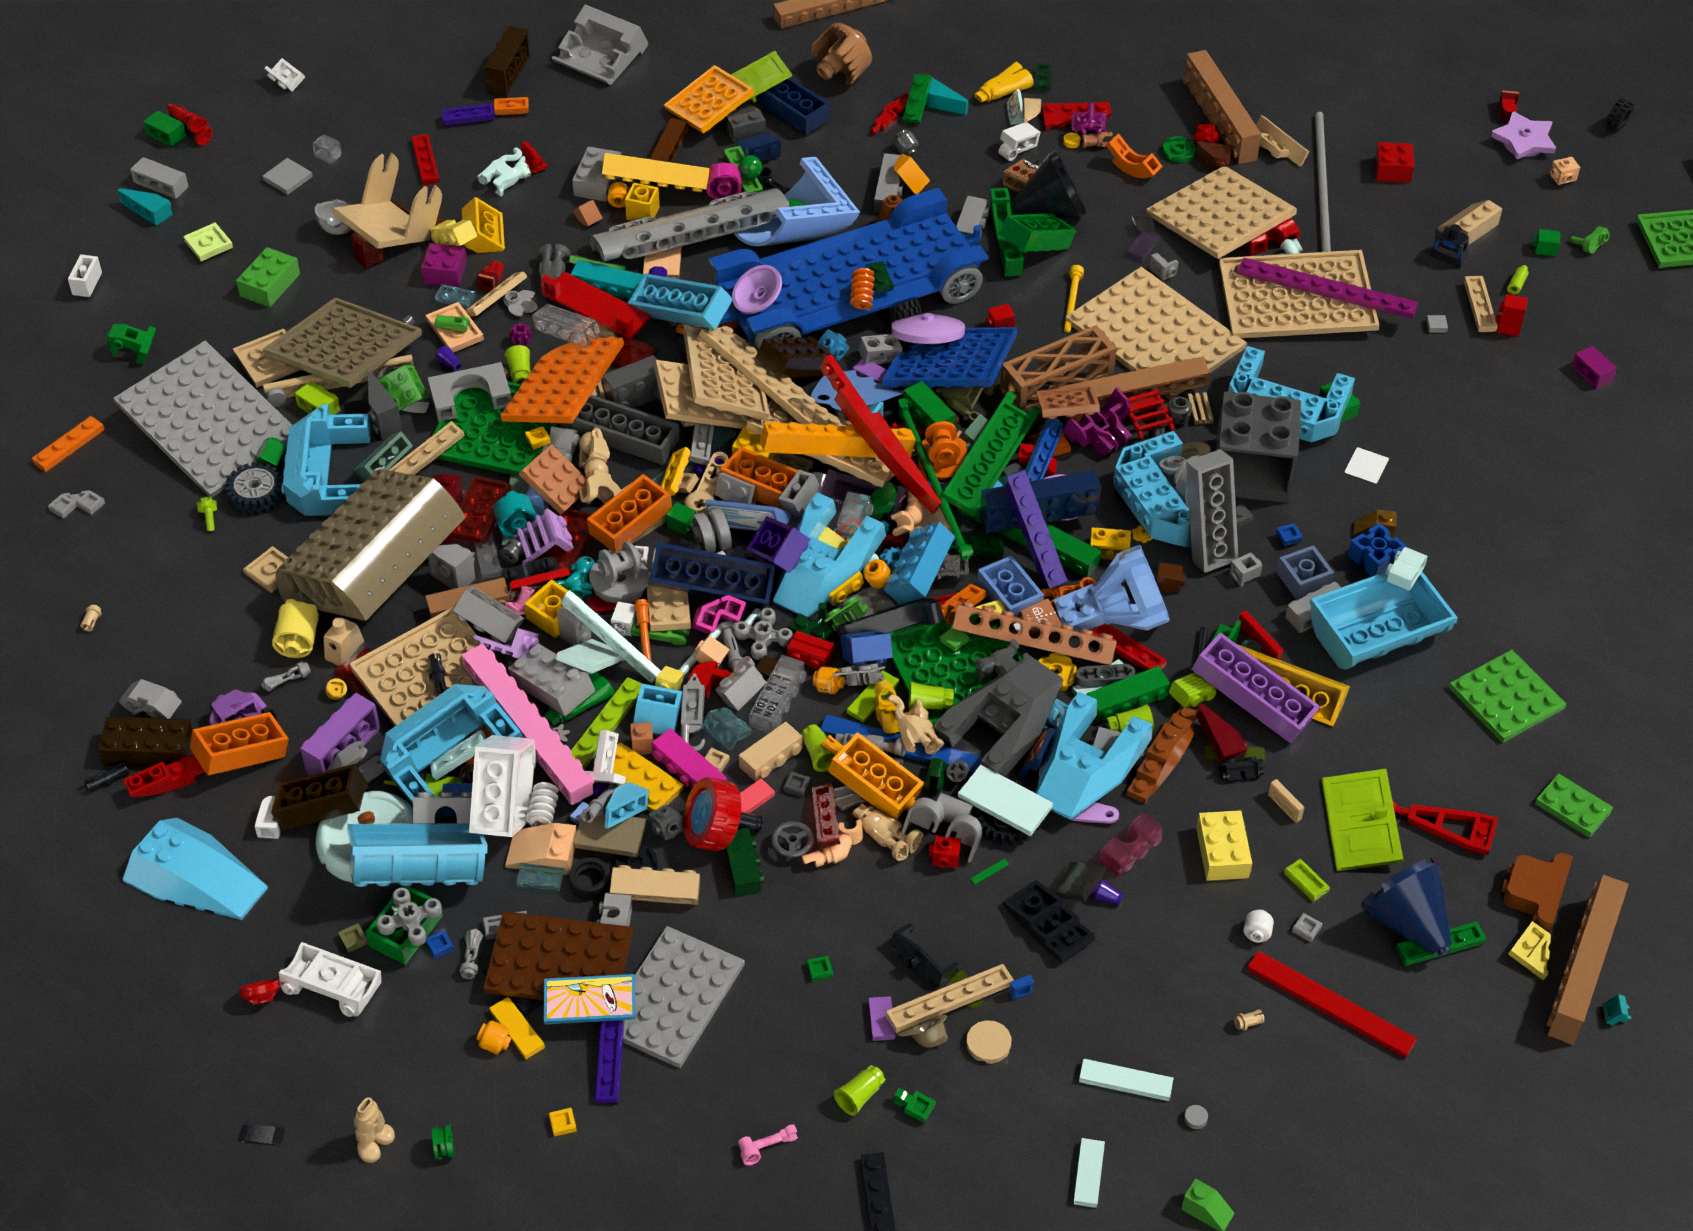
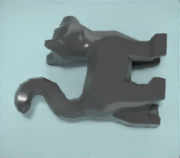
M1012 639L1007 648L994 652L990 657L977 658L975 660L976 672L980 676L978 682L982 683L992 671H996L1000 676L1031 656L1025 653L1022 655L1021 661L1016 662L1013 657L1016 655L1020 644L1015 639Z

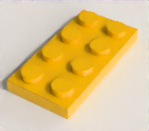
M620 742L617 745L613 773L625 776V783L630 782L649 790L648 811L653 812L666 804H670L684 790V784L623 743Z

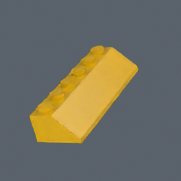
M604 153L601 174H604L607 179L615 180L617 176L623 177L622 181L633 182V179H638L641 184L650 185V181L657 182V186L668 187V184L675 185V189L685 190L686 186L692 187V191L702 192L703 189H707L709 168Z
M1238 645L1318 704L1320 708L1313 719L1334 726L1350 686Z

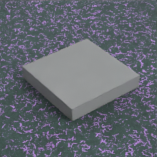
M286 158L262 177L263 181L289 195L312 178L313 175L311 171Z

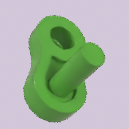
M1598 226L1585 239L1572 236L1570 242L1583 246L1584 252L1593 254L1599 246L1608 241L1610 234L1607 228Z

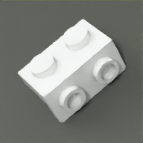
M283 58L272 70L268 66L264 68L268 72L267 76L275 82L277 80V84L284 90L288 88L292 92L305 78L300 71Z

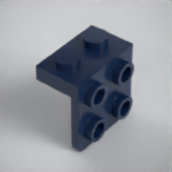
M763 133L737 141V145L741 146L745 156L754 155L760 161L781 156V140L779 136L771 138L769 133Z

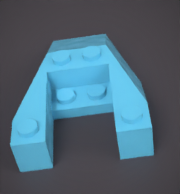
M817 492L807 505L797 527L798 531L811 540L808 543L807 549L800 556L797 566L791 573L784 570L781 571L773 602L798 615L801 613L809 618L818 611L819 603L827 604L830 601L829 594L857 572H862L886 537L884 523L866 516L843 551L818 540L836 514V508L833 499Z
M1078 692L1068 705L1045 755L1036 789L1037 795L1053 802L1051 811L1070 820L1121 784L1152 740V724L1133 716L1108 752L1080 741L1081 736L1097 716V699Z

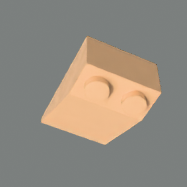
M551 823L519 830L512 837L505 867L569 875L576 849L573 844L577 833L576 825Z

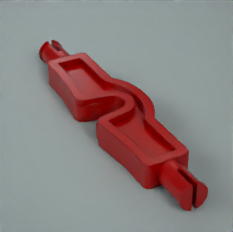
M903 93L896 101L890 102L884 107L883 113L874 121V126L870 129L871 134L875 135L879 130L884 131L897 120L896 113L904 114L909 94Z

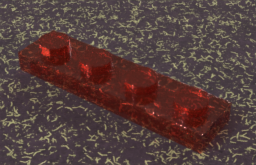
M833 784L813 787L812 795L819 848L839 845L841 842Z

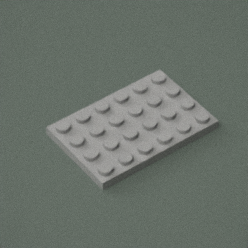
M667 926L635 974L636 1020H625L623 1043L681 1068L744 967L745 960Z

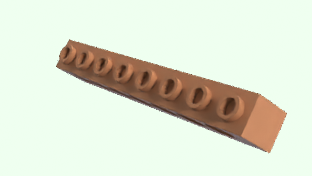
M962 601V604L957 603L952 629L1008 642L1015 639L1021 645L1108 665L1112 663L1117 643L1115 639H1112L1113 635L1101 633L1100 636L1093 635V631L1081 628L1080 632L1073 630V626L1061 624V627L1054 626L1053 622L1042 619L1041 622L1033 621L1034 617L1022 615L1019 618L1013 616L1014 613L1002 610V613L993 612L994 608L982 606V609L974 607V603ZM973 613H978L981 616V620L977 624H973L969 620L970 615ZM992 618L1000 619L1001 624L998 628L989 626V621ZM1013 622L1020 624V630L1017 633H1012L1009 630V626ZM1032 627H1038L1040 634L1037 637H1031L1029 630ZM1054 631L1060 634L1059 640L1051 642L1049 634ZM1072 636H1077L1080 639L1079 644L1075 647L1070 646L1068 643ZM1091 641L1099 642V648L1096 651L1089 650L1088 645Z

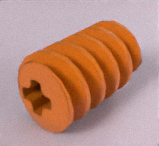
M859 268L852 272L850 304L859 310L873 308L871 302H873L872 295H874L872 289L874 288L873 282L875 278L873 275L875 273L870 269Z

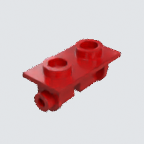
M524 141L521 143L522 156H525V163L529 166L532 173L548 168L547 164L535 149L531 147L529 142Z

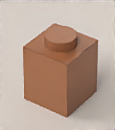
M651 722L631 724L633 751L639 755L652 754L653 735Z

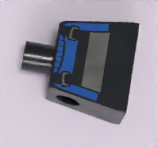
M1454 224L1450 228L1445 227L1439 235L1430 256L1461 268L1468 259L1469 236L1461 233L1459 225Z

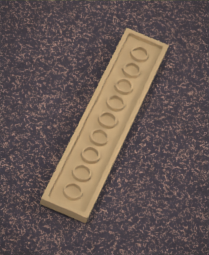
M723 326L716 328V330L710 328L700 330L699 336L799 423L844 426L840 423L839 419L828 413L826 408L821 407L815 402L814 398L808 396L790 378H779L755 359L757 355L756 349L734 333L732 328Z

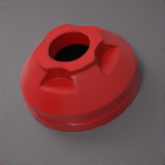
M279 979L260 981L240 987L238 991L240 997L250 1002L251 1005L264 1003L274 999L273 997L280 988Z

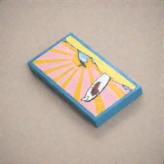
M635 974L544 979L545 1024L636 1020Z

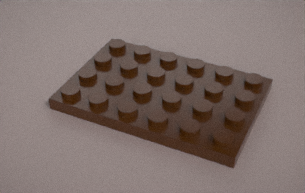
M503 911L483 988L484 993L544 1000V979L624 975L633 936V927Z

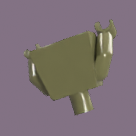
M993 383L992 386L987 388H981L980 386H971L969 388H963L962 386L950 388L938 386L937 395L944 397L946 404L962 416L966 415L968 417L967 423L971 425L979 413L976 411L969 412L968 410H973L982 390L986 395H992L995 384Z

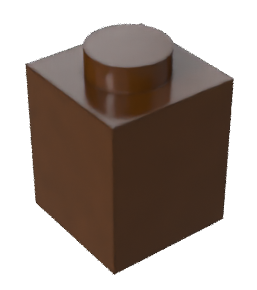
M1160 562L1156 582L1159 591L1179 594L1180 586H1184L1186 575L1182 574L1183 566Z

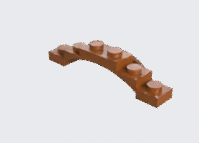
M1181 705L1177 713H1174L1168 723L1164 724L1148 749L1146 758L1137 770V775L1127 790V796L1146 804L1151 794L1155 793L1166 780L1190 745L1195 731L1194 725L1198 721L1195 715L1197 710L1190 707L1184 708Z

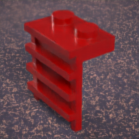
M1159 389L1128 398L1130 411L1126 417H1130L1140 440L1144 439L1142 432L1167 425L1171 431H1175L1172 417L1170 418L1169 410L1165 407L1164 400L1159 395ZM1157 407H1160V409H1161V410H1158V411H1155V412H1151V413H1147V414H1144V415H1140V416H1137V417L1134 416V415H1136V414H1140V413H1143V412H1147V411L1154 410V409H1156ZM1165 417L1164 420L1142 426L1138 424L1154 418Z

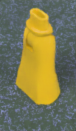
M1016 61L1002 73L985 82L979 88V91L974 93V96L981 103L984 101L989 102L991 99L996 100L1014 93L1017 89L1022 91L1033 87V78L1031 73L1023 69L1022 65Z

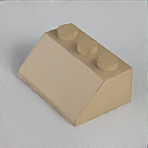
M1490 200L1471 204L1439 226L1437 230L1442 233L1445 227L1450 228L1451 225H1459L1461 233L1469 236L1470 245L1499 224L1502 208Z

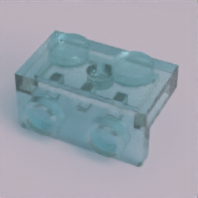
M726 707L709 711L702 727L728 750H733L737 740L751 737L753 729L745 721L739 719Z

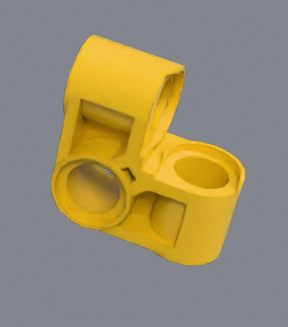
M882 680L876 684L874 689L877 721L885 733L899 732L898 721L894 713L896 706L888 701V697L896 695V692L889 681ZM884 691H889L888 694L882 695Z

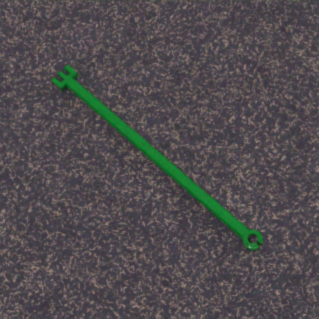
M901 398L899 399V417L901 422H904L907 429H911L916 439L915 450L931 488L942 502L940 509L950 532L955 536L954 542L961 561L970 559L973 556L972 546L965 544L946 498L942 497L943 490L910 416L907 401Z

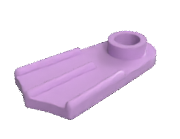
M1094 802L1071 820L1112 824L1119 819V811L1114 807Z

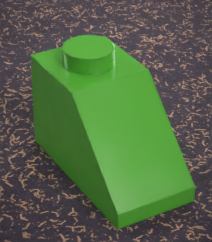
M1195 1178L1184 1196L1181 1210L1218 1231H1225L1234 1216L1233 1210L1217 1190Z

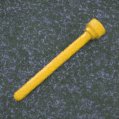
M1080 265L1070 267L1069 276L1072 281L1066 316L1072 313L1075 308L1078 283L1084 274V268ZM1065 320L1064 332L1070 333L1072 324L1070 321Z

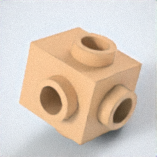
M1573 157L1553 161L1550 175L1558 185L1577 181L1580 166Z

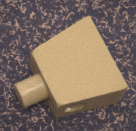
M342 617L333 620V626L324 635L325 660L343 667L364 642L356 623Z

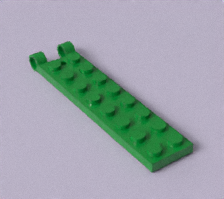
M1010 391L1007 392L942 494V497L946 498L947 502L975 517L980 509L981 490L994 487L1041 411L1033 405L1030 411L1026 413L1012 405L1017 395Z

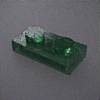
M1036 63L1034 90L1050 91L1053 64Z

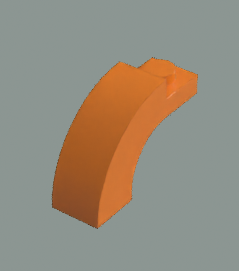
M1119 133L1106 144V147L1115 157L1112 162L1120 170L1133 177L1149 178L1154 176L1163 167L1153 153L1149 155L1135 153Z

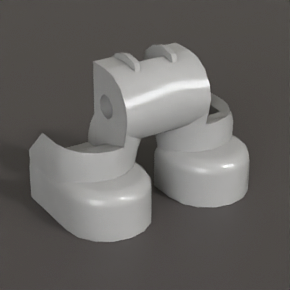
M941 793L937 801L929 798H919L913 803L907 814L901 835L906 833L911 823L928 830L930 825L934 823L932 832L935 833L940 822L944 820L951 823L947 830L946 838L950 836L952 831L957 832L955 838H961V843L972 847L967 861L971 862L982 836V827L980 822L970 815L973 805Z

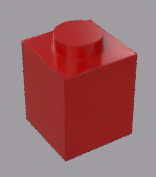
M1005 304L989 308L988 317H986L987 326L991 328H1015V314L1010 305Z

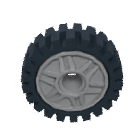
M252 462V466H249L247 463L244 464V468L239 466L237 472L234 470L231 472V476L227 477L225 483L229 504H231L233 509H236V512L240 513L242 511L243 515H247L248 512L250 516H255V512H258V515H263L262 511L269 513L270 508L276 509L277 504L280 505L282 503L281 499H284V494H282L281 490L283 483L281 473L270 464L265 466L263 462H260L259 465L256 462Z

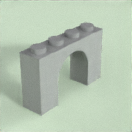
M502 362L428 377L430 393L438 422L457 418L454 397L460 391L467 388H481L487 391L491 397L494 410L506 408L512 399Z

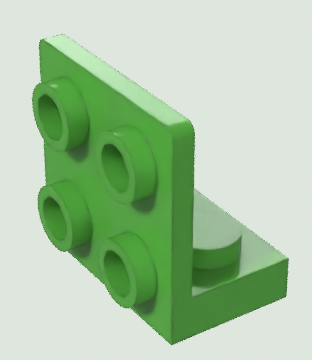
M403 365L378 379L397 403L399 411L415 402H424L430 398L413 365Z

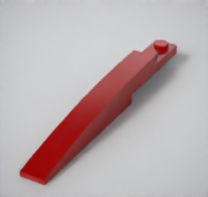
M832 354L825 356L820 368L830 381L833 389L837 391L834 400L896 478L932 514L936 513L942 502L880 412L872 414Z

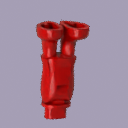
M168 104L167 109L170 116L181 121L184 127L191 132L196 133L194 139L197 144L203 146L210 142L212 128L207 126L208 121L205 118L197 116L195 113L189 112L179 105Z

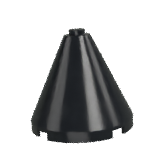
M1056 150L1047 155L1012 200L1010 207L1012 215L1052 213L1056 217H1081L1087 214L1082 200Z

